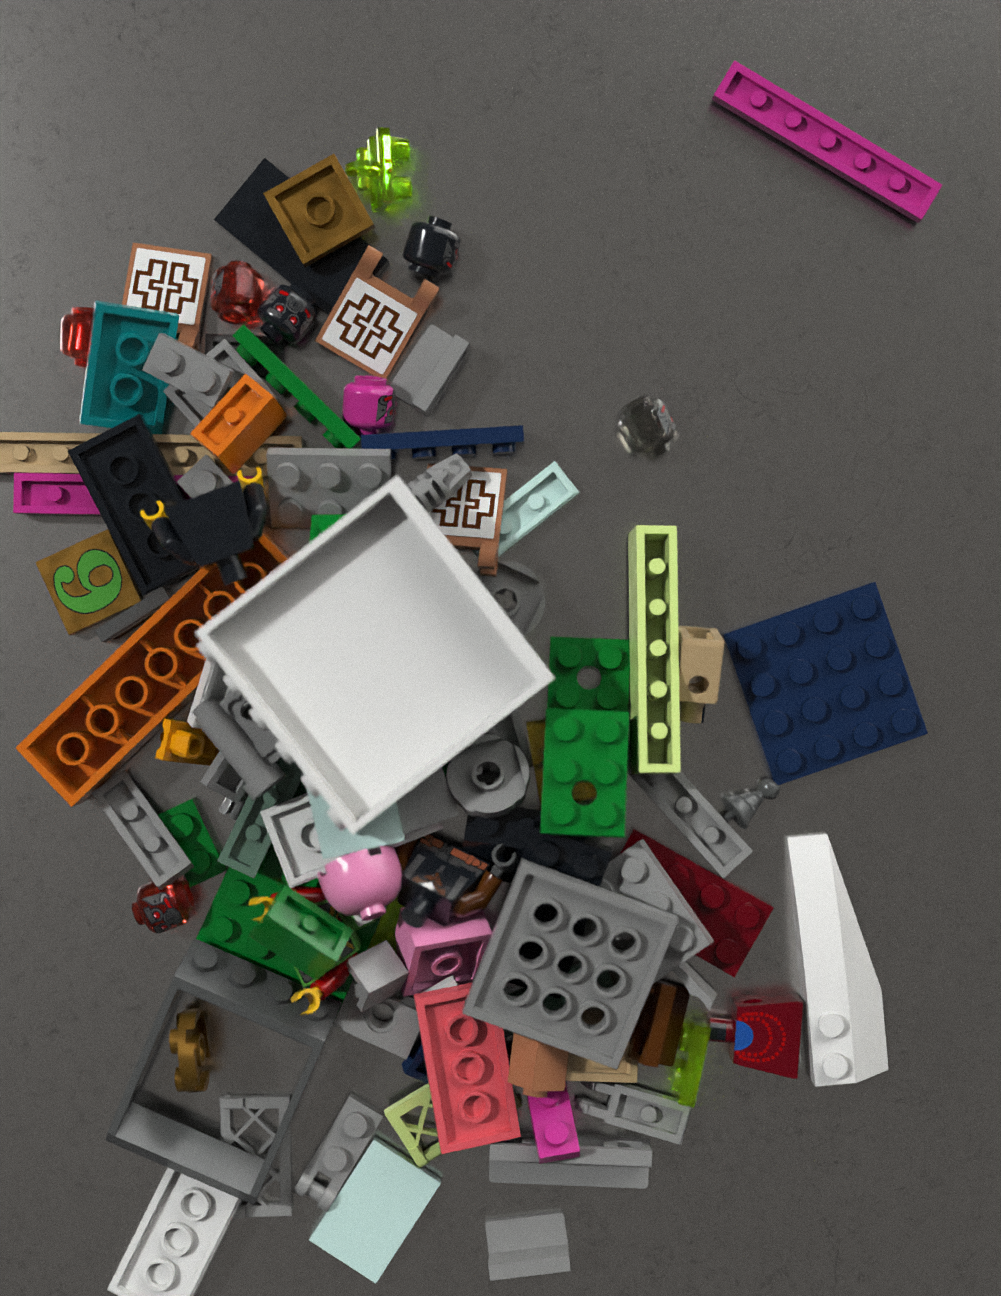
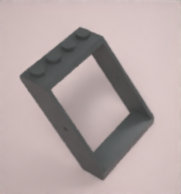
M194 938L171 981L109 1127L106 1141L255 1205L342 1002L327 997L322 1001L320 1000L319 1008L315 1012L301 1016L300 1014L309 1007L308 999L302 996L292 1003L291 997L298 991L310 988L303 987L301 984ZM181 991L313 1048L265 1160L134 1103Z

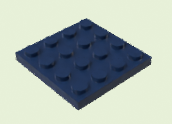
M876 582L862 585L721 634L769 774L777 785L928 734Z

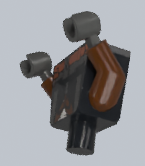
M432 834L395 847L402 870L401 890L397 895V901L405 907L401 912L403 920L414 928L422 927L427 918L442 926H448L457 917L464 918L485 910L503 883V879H501L503 873H510L517 868L519 862L516 852L513 853L508 862L501 863L499 859L504 854L506 847L504 844H498L492 851V860L495 865L490 871V863Z

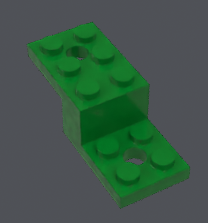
M550 636L549 671L555 678L548 683L540 834L625 838L629 734V640ZM593 669L597 671L601 677L600 684L590 690L582 688L577 681V677L582 670ZM583 782L591 784L597 794L594 802L586 806L577 804L572 798L574 787Z

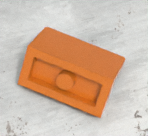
M245 373L190 434L218 458L227 470L235 474L286 419L287 414L272 394Z

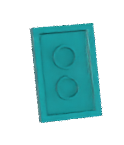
M95 300L79 416L80 424L113 428L138 414H142L152 434H162L167 396L163 391L169 384L142 369L159 333H165L176 339L179 321L177 313Z

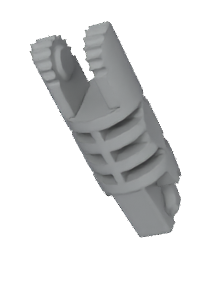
M456 453L429 467L423 474L418 475L415 480L407 483L406 486L429 514L435 507L440 506L443 501L448 500L472 477L469 466Z

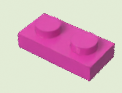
M566 1082L564 1091H548L547 1097L544 1098L526 1095L539 1164L580 1157V1148Z

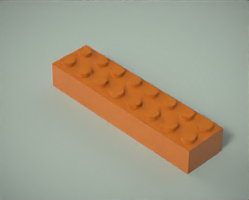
M264 530L260 539L253 542L254 549L239 555L248 576L247 578L224 586L216 564L200 569L15 748L71 807L84 803L92 795V792L104 784L163 727L164 718L171 719L195 696L206 658L196 645L201 640L195 632L290 559Z

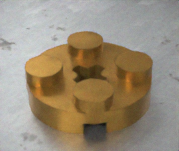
M201 1009L183 1010L181 1013H177V1029H170V1051L172 1054H178L179 1067L175 1069L177 1092H203L207 1090L209 1084L210 1070L202 1071L205 1058H210V1043L205 1016H200Z

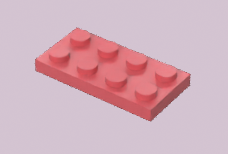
M472 982L413 994L441 1154L521 1137L513 1085L508 1082L509 1061L504 1030L501 1027L462 1014V1007Z

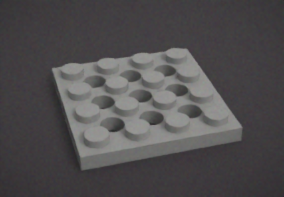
M521 859L462 1007V1014L617 1069L678 924L677 915L531 861ZM549 903L555 906L558 910L555 919L550 922L539 921L534 916V911L539 905ZM581 918H590L597 924L596 930L589 936L577 935L573 930V926ZM621 932H628L635 937L634 945L625 951L618 950L612 945L613 938ZM527 941L539 943L543 948L541 955L536 959L522 957L519 953V948L523 943ZM568 955L575 956L581 961L579 970L571 974L564 973L558 968L559 961ZM604 970H614L620 975V979L615 986L606 988L597 983L598 975ZM516 978L523 980L528 988L521 996H511L504 990L505 984L509 980ZM550 993H559L566 998V1003L559 1010H549L543 1005L544 998ZM598 1007L604 1011L605 1016L597 1024H588L582 1020V1013L587 1008Z

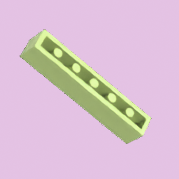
M636 525L628 534L631 775H672L681 772L677 526Z

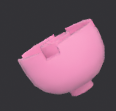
M379 846L382 854L370 856L368 848L359 850L325 865L327 874L319 871L317 876L329 904L337 912L347 916L361 915L363 921L372 920L386 913L384 906L393 902L401 890L402 870L394 847Z

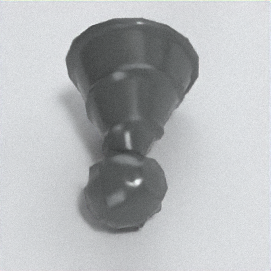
M765 778L760 782V787L757 791H748L747 793L731 796L724 795L722 800L728 813L723 815V818L726 822L733 819L737 825L746 830L764 798L773 800L779 796L780 785H777L772 778Z

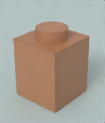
M514 1033L508 1082L523 1088V1094L531 1097L544 1098L547 1097L548 1091H564L569 1052Z

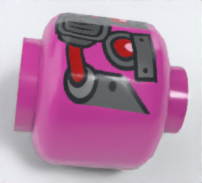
M359 375L355 376L354 382L345 385L342 419L346 424L355 427L357 435L379 434V429L387 428L393 424L396 393L393 387L386 384V378Z

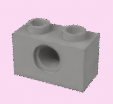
M354 979L333 1027L407 1059L419 1033L414 996L403 997L401 992L378 1003L389 1006L394 1015L388 1021H380L372 1013L374 1006L363 1012L357 1007V1002L363 990Z

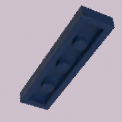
M523 425L369 434L361 435L362 449H390L391 461L396 460V454L412 453V459L436 458V451L452 450V455L457 453L460 457L475 456L476 449L492 448L493 454H512L517 452L516 446H524Z

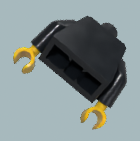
M256 467L257 475L252 479L244 478L242 470H239L237 472L238 481L165 508L161 501H156L159 506L158 513L154 516H148L143 509L140 511L141 517L153 531L162 549L184 565L197 564L199 569H203L216 564L224 586L238 582L248 577L239 555L253 550V542L259 540L263 535L268 508L263 490L262 470L260 467Z

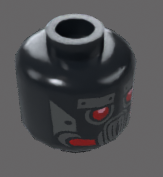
M429 215L427 223L418 221L412 224L403 250V258L410 263L409 270L435 279H439L440 274H448L452 271L461 240L456 233L450 231L451 222Z
M291 283L290 286L284 284L277 285L257 309V314L264 323L260 327L261 332L276 344H279L282 340L291 344L300 342L318 319L314 308L317 302L309 293L295 283Z

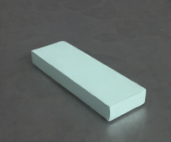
M555 461L504 501L498 557L580 493ZM472 550L477 558H479L480 550Z

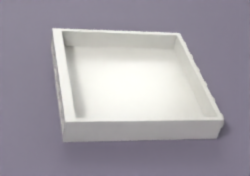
M398 475L195 632L201 640L196 645L203 656L211 664L216 661L227 673L223 680L236 697H240L242 694L253 707L249 710V714L263 731L270 728L279 740L275 747L287 763L291 764L295 761L305 773L301 777L305 787L314 797L322 795L331 807L327 810L330 819L341 831L347 828L352 835L555 678Z

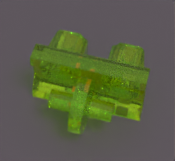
M378 127L376 135L367 139L368 148H356V161L345 164V174L357 178L358 190L366 191L370 189L371 211H383L390 204L407 202L412 197V180L410 177L392 176V164H406L409 161V139L390 136V128Z

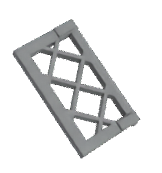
M290 1094L220 1096L221 1141L229 1145L236 1141L246 1152L263 1159L260 1155L273 1142L277 1131L259 1115L265 1109L279 1108L280 1126L290 1102ZM243 1109L251 1117L235 1132L232 1129L231 1110ZM254 1120L271 1135L257 1152L240 1137ZM291 1122L279 1148L280 1168L276 1171L271 1166L269 1174L272 1176L263 1185L257 1198L259 1203H255V1205L248 1202L240 1203L233 1219L292 1216ZM277 1180L280 1183V1202H268L261 1194Z

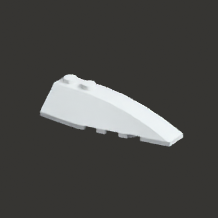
M823 833L786 837L800 997L803 1001L802 1020L807 1075L815 1087L858 1083L889 1070L882 990L828 835Z

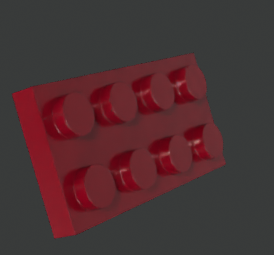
M633 827L617 856L642 839L646 842L714 940V942L699 951L695 956L735 978L774 907Z

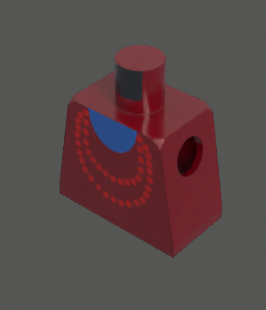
M792 993L734 999L732 1002L731 1019L709 1017L707 1039L711 1042L729 1043V1057L736 1065L791 1079H798L803 1001L798 994Z

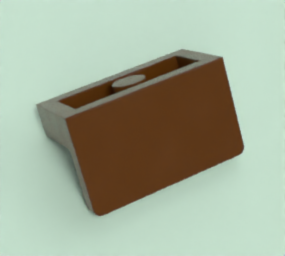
M660 980L652 984L634 1027L627 1057L642 1065L658 1068L659 1064L669 1067L674 1065L690 997L686 986Z

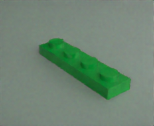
M243 324L232 335L240 344L235 349L237 353L252 367L259 362L269 372L264 379L280 395L288 390L298 400L293 407L310 424L315 419L327 428L322 435L335 448L357 449L361 444V438Z

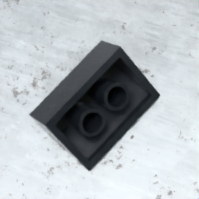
M522 803L511 812L494 818L467 815L462 850L490 863L491 871L495 865L492 860V851L498 844H504L506 849L499 862H508L513 853L516 852L518 862L520 863L533 823L541 824L542 806ZM518 866L510 873H503L501 877L503 882H513Z

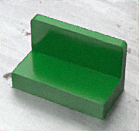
M284 885L278 891L265 916L252 928L249 936L311 978L317 980L337 963L353 930L287 885Z

